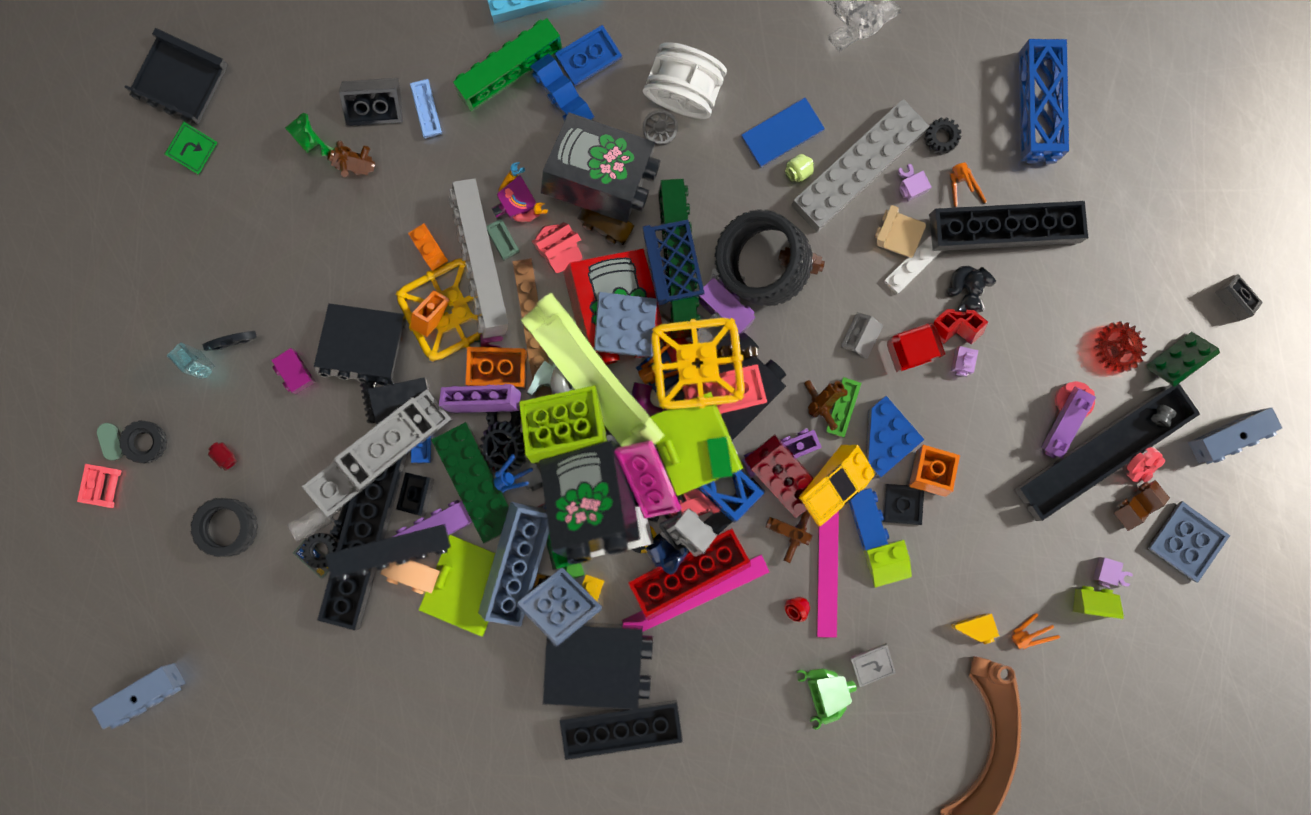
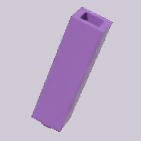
M1074 386L1041 446L1046 451V455L1054 459L1056 456L1064 457L1096 399L1094 395Z

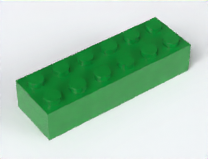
M548 18L538 20L531 29L522 31L518 38L512 42H506L502 49L497 52H491L484 61L475 63L471 70L459 74L455 81H453L458 95L471 112L531 71L530 66L547 54L553 56L556 52L562 49L561 37Z

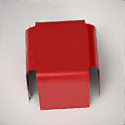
M932 323L895 334L887 341V348L896 372L931 362L932 358L938 356L941 358L946 355L937 328Z

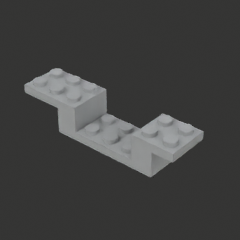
M426 389L415 399L412 397L335 457L333 463L303 485L302 488L328 518L375 481V478L393 463L447 424L451 418Z

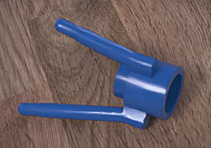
M514 455L495 473L494 485L502 493L529 484L528 481L513 484V482L532 472V467L515 476L504 472L515 458Z

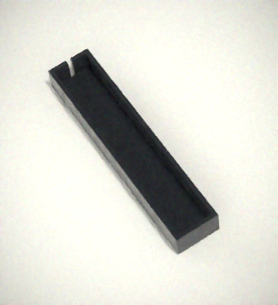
M1170 384L1014 490L1024 504H1029L1027 509L1035 521H1043L1122 468L1140 452L1144 453L1147 451L1146 449L1153 447L1199 416L1200 412L1180 384L1175 387ZM1158 405H1166L1176 411V416L1171 419L1169 428L1161 427L1151 420L1152 416L1157 413L1156 408Z

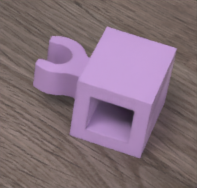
M908 164L907 169L909 172L905 173L902 168H899L898 174L900 177L905 178L900 184V193L904 198L906 197L907 201H910L927 193L932 187L924 171L915 174L913 166Z
M962 346L957 347L951 371H955L956 375L963 377L974 373L979 350Z
M1099 557L1093 580L1099 581L1098 585L1110 588V585L1118 586V583L1122 586H1130L1129 583L1124 582V576H1132L1133 574L1126 571L1122 572L1123 563Z

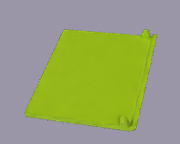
M712 392L704 394V398L713 397ZM708 405L705 408L698 406L668 409L650 417L664 434L656 442V446L677 496L717 480L712 477L707 439L727 436L732 473L743 469L717 405Z
M449 535L451 548H448L447 553L441 554L436 566V570H439L440 573L432 593H425L419 611L483 637L489 621H485L478 611L495 553Z

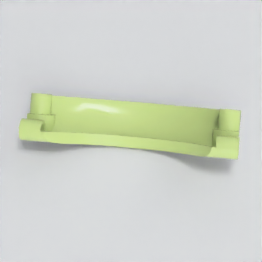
M552 293L544 297L532 311L520 319L574 389L596 386L604 425L621 447L652 440V443L655 444L664 436L646 411L601 360Z

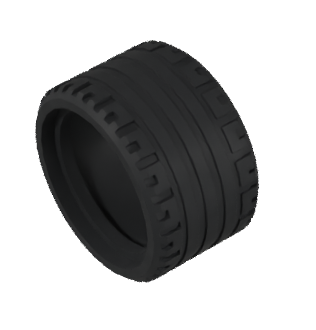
M761 209L751 210L748 213L744 212L742 215H738L736 219L731 220L725 226L724 231L721 232L714 253L716 271L719 273L718 276L723 284L733 293L757 305L776 306L778 303L783 304L791 300L793 296H797L803 290V286L807 284V280L811 276L810 271L813 268L811 245L808 243L809 241L805 234L781 214L769 210L762 211ZM768 230L783 232L790 244L791 253L785 272L774 283L767 286H747L739 272V257L744 245L749 239L760 232Z

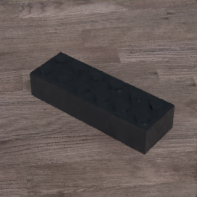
M446 524L325 555L331 578L336 577L337 580L349 578L351 576L350 573L353 572L361 575L369 573L370 568L373 567L381 570L390 566L389 563L396 562V565L408 563L409 558L412 557L420 560L428 558V553L444 554L448 552V548H451Z
M677 700L640 705L638 710L613 709L560 718L565 760L683 743Z

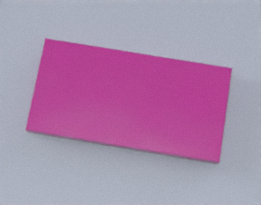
M652 440L616 448L614 452L644 518L679 512L681 510L680 503Z

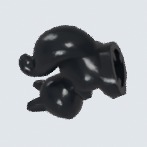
M961 266L952 274L951 282L953 287H948L947 293L950 296H956L965 287L968 294L962 298L961 305L957 311L975 310L979 313L984 311V304L979 296L983 294L986 286L992 287L997 281L983 267L977 270L971 266Z

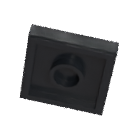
M885 484L883 522L922 525L924 491L909 487V485Z

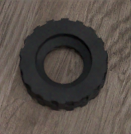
M139 420L138 422H132L121 433L122 435L119 439L120 449H122L123 455L133 462L152 463V461L158 460L164 454V450H166L167 439L165 432L157 424L149 421ZM140 433H148L153 440L151 448L144 452L137 450L134 445V439Z

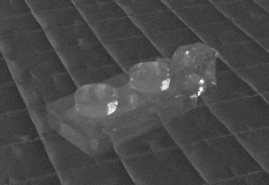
M340 507L327 518L320 508H317L289 523L288 527L296 542L331 524L335 520L333 516L341 512L342 509Z

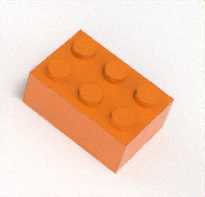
M467 347L466 386L511 384L516 389H526L527 350L525 348Z

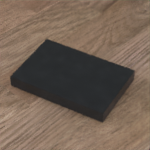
M425 377L368 389L367 392L375 425L377 426L412 397L415 399L427 389Z

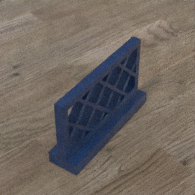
M689 220L653 227L650 225L643 226V236L658 306L665 305L666 302L705 295ZM686 226L687 233L683 238L674 233L677 227ZM664 230L669 235L663 242L656 237V231ZM671 236L680 240L676 249L666 244ZM683 243L691 249L687 257L678 252ZM663 247L673 252L668 260L660 256ZM675 254L685 259L680 267L670 262ZM687 261L695 267L691 275L682 270ZM668 265L677 270L672 279L664 275V270ZM679 272L688 277L684 286L674 281ZM693 280L698 284L699 291L691 292L686 289V286ZM671 284L681 289L678 295L669 296L668 289Z

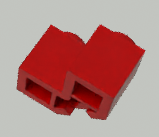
M946 309L934 320L933 324L937 328L942 343L945 344L957 333L972 345L984 334L988 321L975 310L960 312L955 311V309Z

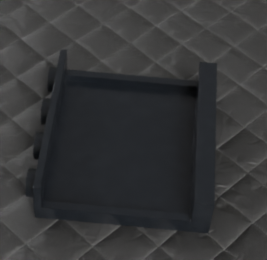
M155 28L152 35L156 39L131 87L125 85L124 88L130 92L129 95L139 101L142 98L146 100L148 105L154 108L162 107L164 108L163 111L171 116L177 114L181 116L180 119L188 124H191V122L199 124L228 64L224 59Z
M328 303L313 366L316 373L322 377L336 376L342 380H349V378L357 379V381L362 383L371 381L383 386L393 384L392 376L401 334L407 322L405 314Z

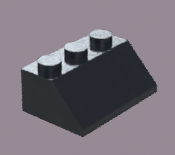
M398 78L341 82L339 94L346 126L403 122L401 91Z

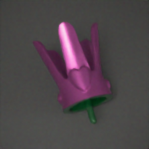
M480 334L479 341L474 342H479L480 347L502 348L488 343L502 341L503 337L496 336L483 339L482 334Z

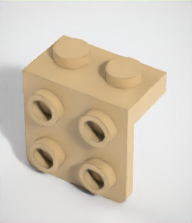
M891 205L890 210H886L882 220L885 221L883 226L877 229L875 235L877 246L912 258L925 231L926 224L900 214L899 207Z

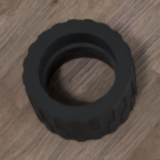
M214 498L206 501L194 513L190 525V532L194 543L205 554L213 555L214 557H229L245 552L253 544L258 528L257 518L253 510L244 502L229 498ZM221 509L232 510L240 522V532L237 539L227 546L216 544L209 533L210 520Z

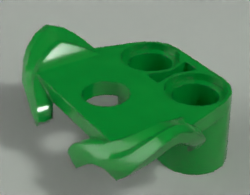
M306 113L300 114L285 127L306 153L318 144L320 145L321 156H328L329 150H334L332 147L325 145L312 130L308 114Z

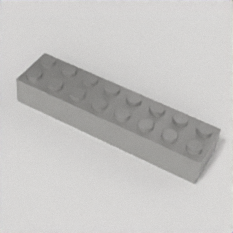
M903 99L796 197L791 206L818 232L918 140L929 128V125Z
M476 178L455 181L452 183V189H449V204L451 208L453 207L454 214H452L454 225H457L458 229L456 234L458 243H461L462 250H460L462 261H465L466 265L464 268L466 279H470L468 289L470 297H474V304H472L474 315H478V322H476L478 333H482L483 339L506 335L508 320Z

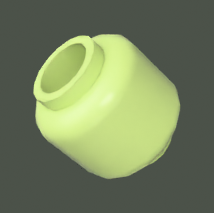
M803 154L797 155L786 164L785 172L787 177L795 182H802L810 177L814 171L813 160Z

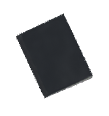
M1239 274L1235 275L1215 292L1239 321L1254 316L1263 303Z
M405 472L396 510L425 516L434 479Z

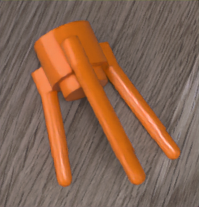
M967 163L953 166V173L950 176L952 179L954 207L958 206L956 179L959 182L966 180L970 191L973 192L975 188L983 203H986L987 200L975 181Z
M666 344L660 350L661 354L668 349V347L670 346L669 344ZM653 357L642 365V369L638 371L644 384L656 382L655 371L650 366L654 362ZM679 371L664 374L663 379L677 375Z
M1035 613L1019 628L1013 630L1015 634L1011 637L1018 649H1026L1030 646L1059 639L1060 636L1056 635L1032 641V638L1054 628L1053 625H1050L1030 635L1027 630L1023 632L1022 630L1038 617V614Z

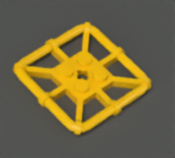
M462 258L455 259L433 271H427L426 275L404 285L395 294L398 304L410 325L408 326L409 330L413 331L424 354L432 362L443 359L464 347H470V344L478 341L479 335L482 334L477 332L466 338L460 325L470 320L478 321V315L472 314L467 304L473 301L474 297L469 295L464 298L459 289L464 268L466 267L465 261H462ZM459 266L454 285L442 291L435 278ZM430 280L436 292L449 298L450 302L448 305H453L454 307L451 310V314L448 312L443 314L436 327L438 334L432 351L424 336L411 329L412 313L405 301L407 299L421 304L425 299L407 294V292ZM456 328L461 341L438 352L443 335Z
M690 319L691 321L662 324L652 329L651 341L654 360L652 370L655 371L657 398L660 407L663 409L698 406L705 408L708 405L733 403L744 398L743 356L740 353L738 329L734 319ZM724 325V328L712 342L698 343L696 328ZM692 329L693 344L678 345L663 332ZM730 330L733 356L717 358L716 345ZM659 337L676 350L678 363L662 364ZM695 359L703 361V364L700 365L699 369H696V366L692 365V362H695ZM734 363L737 389H734L719 377L718 365ZM678 369L680 381L668 396L665 397L663 371ZM717 382L732 395L704 398L702 383ZM684 385H698L699 399L671 401Z

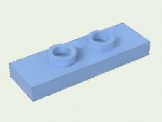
M425 79L410 83L423 137L428 138L442 134L429 80Z

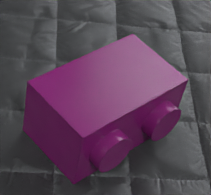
M290 348L272 360L274 364L272 368L278 376H282L284 379L282 384L288 392L291 391L294 394H298L316 382L296 350Z

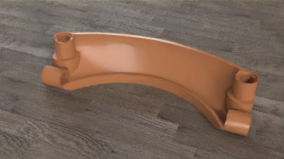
M973 656L969 678L978 688L988 711L991 729L989 751L983 769L975 782L963 795L942 807L940 815H997L1003 804L1016 770L1021 741L1019 692L1015 672L1009 666ZM1006 669L1008 675L1006 678L1001 679L1000 672Z

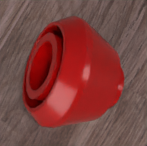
M795 597L785 602V612L790 619L795 622H804L807 619L810 611L807 599Z

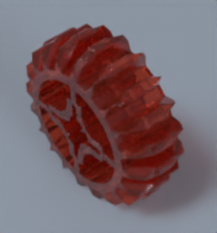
M1122 321L1116 324L1112 322L1109 324V327L1104 326L1103 331L1098 332L1100 338H1096L1094 341L1099 345L1094 346L1093 349L1099 351L1095 356L1102 358L1099 360V363L1105 362V369L1111 366L1112 372L1116 370L1119 373H1123L1124 370L1129 372L1132 368H1137L1138 363L1143 362L1141 356H1145L1147 353L1142 349L1147 348V345L1142 344V342L1146 338H1140L1139 335H1141L1142 331L1135 332V325L1130 327L1128 322L1124 323V325ZM1113 333H1120L1116 340H1108ZM1108 349L1111 350L1112 356L1109 354ZM1124 354H1132L1127 362H1120Z

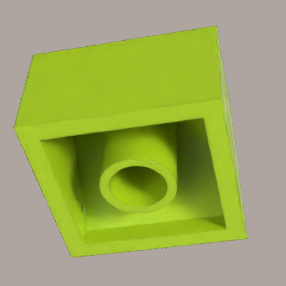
M898 540L873 549L863 550L874 588L912 577L910 557L905 540Z
M1089 586L1075 589L1072 612L1124 619L1120 595L1113 594V590L1101 588V592L1094 591V587Z

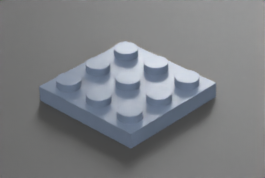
M599 292L594 351L651 358L653 356L651 337L652 329L655 327L657 299Z
M1181 501L1148 549L1198 583L1231 535Z
M563 568L559 569L517 602V606L556 646L602 610V606Z

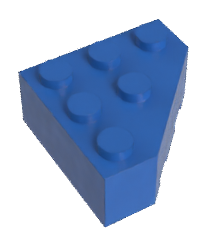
M887 396L883 397L868 410L865 457L876 473V478H881L924 441V438Z

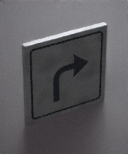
M887 643L850 657L859 687L896 673Z

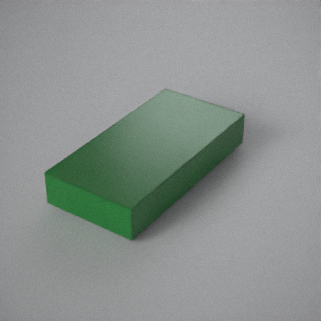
M727 436L707 439L713 479L733 476Z

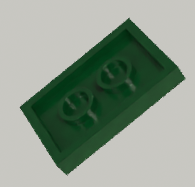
M1190 332L1148 363L1147 366L1151 372L1175 387L1220 354V351L1212 343L1194 332Z

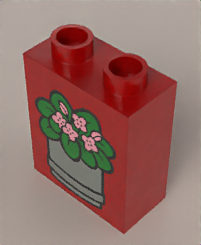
M644 248L570 262L563 271L576 325L593 349L599 292L656 299ZM658 303L656 304V327L663 324ZM595 351L605 365L621 361L619 354Z

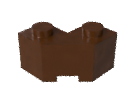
M1156 480L1150 483L1144 482L1138 487V491L1128 499L1125 498L1117 504L1118 508L1114 514L1127 531L1144 523L1149 514L1164 507L1170 499Z

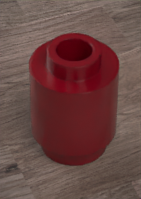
M216 442L208 449V456L220 469L223 468L227 471L237 462L235 455L223 442Z

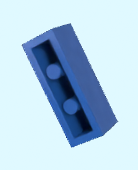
M871 488L862 490L849 501L863 550L886 545L889 539V533L886 528H883L881 522L884 520L882 511L878 510L876 502H878L877 494Z

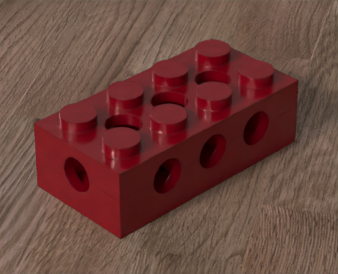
M774 434L747 456L745 460L757 477L787 510L797 518L807 510L800 496L814 478Z

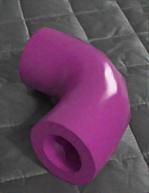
M634 382L632 397L650 417L667 410L652 404L650 396L653 386Z

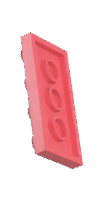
M758 364L742 368L744 398L733 403L717 404L720 414L767 403ZM734 370L719 373L721 379L734 389H737ZM717 382L702 383L703 394L712 392L713 397L732 395ZM697 384L684 385L682 387L685 400L699 397Z

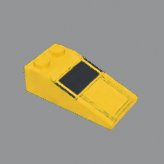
M840 445L801 494L800 499L816 524L822 526L861 492L876 473L858 445Z

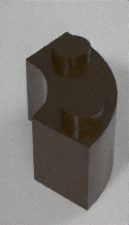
M585 208L582 209L577 218L583 223L582 227L589 231L595 230L606 237V241L613 245L615 243L624 245L635 226L629 221L626 223Z

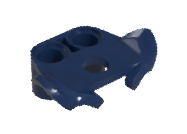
M660 533L654 537L653 544L646 547V551L654 566L662 567L666 573L671 575L676 572L679 564L689 553L686 547L676 550Z

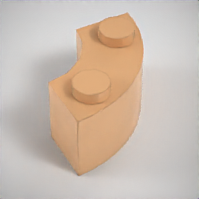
M409 559L408 563L396 565V562L389 563L390 566L382 569L380 574L387 577L386 581L397 585L400 582L413 587L412 591L423 594L424 591L432 593L440 571Z

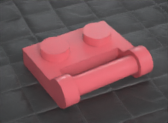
M85 464L77 502L114 508L115 490L122 470ZM106 473L111 474L105 500H100Z

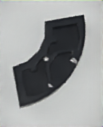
M255 331L241 332L219 337L202 345L204 351L222 350L230 346L248 343L257 336Z

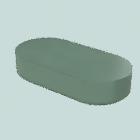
M111 423L101 424L97 429V436L102 453L108 460H119L123 453L122 449H120L119 439L121 437L118 428Z

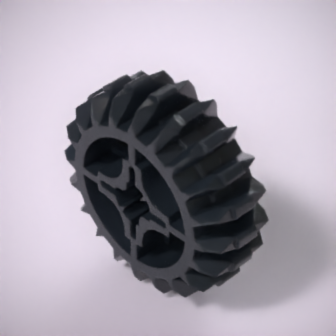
M498 421L489 425L487 430L482 432L484 436L480 440L483 444L479 446L483 449L481 455H485L484 461H489V468L494 467L497 472L512 455L515 458L504 471L506 473H512L520 469L527 462L525 459L527 456L523 432H520L521 426L515 427V422Z

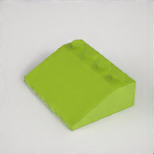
M595 385L519 402L525 453L532 464L538 463L539 460L607 441Z

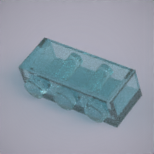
M182 342L167 355L183 373L199 379L208 377L215 367L199 349Z

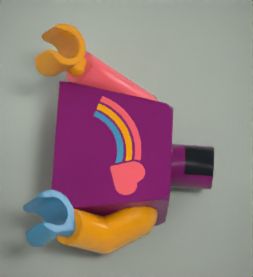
M516 162L511 165V170L498 189L497 197L501 203L491 209L496 218L507 213L511 221L531 222L540 214H547L548 210H541L542 205H545V203H537L521 175L518 176V174L525 171V168L523 167L518 170L517 166L520 162Z

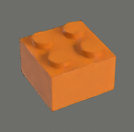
M922 445L915 454L909 487L944 497L948 496L954 489L960 455Z

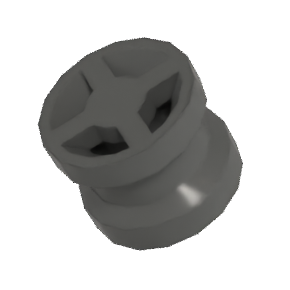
M1158 405L1156 408L1157 413L1152 416L1151 420L1161 427L1169 428L1171 419L1176 416V411L1166 405Z

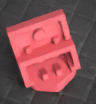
M565 222L543 226L535 239L532 240L540 255L545 257L555 273L564 271L570 262L582 260V254L577 247V242L581 239L578 233L572 231L569 224Z
M697 488L681 494L684 501L680 500L681 513L687 509L694 511L698 516L709 512L713 514L720 512V509ZM677 512L669 513L668 515L672 518L677 515Z

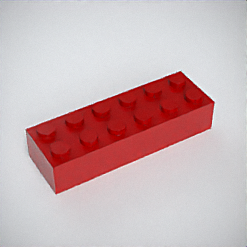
M731 528L716 536L704 553L695 556L689 551L674 574H668L662 567H657L628 582L646 619L649 621L751 567V562Z

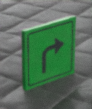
M183 121L164 154L199 175L217 142Z

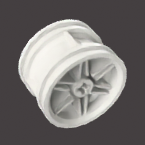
M670 42L660 44L652 69L646 80L647 85L643 88V94L657 105L675 113L697 119L709 118L712 114L711 109L715 106L720 86L723 84V78L726 76V67L716 58L693 47Z

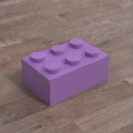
M713 277L703 287L705 295L698 296L699 304L714 318L734 319L738 335H740L753 323L755 319L753 314L755 312L747 305L744 307L739 302L741 299L735 293H730L726 290L727 286L723 284L722 280H716Z

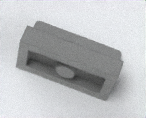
M857 312L841 346L844 349L857 352L867 359L883 325L874 317Z

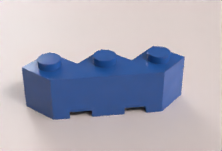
M547 54L530 66L534 72L531 74L537 84L540 82L546 90L549 101L552 105L556 104L563 114L562 118L564 121L568 112L590 120L594 118L588 104L578 95L572 82L563 74L558 63L550 54Z

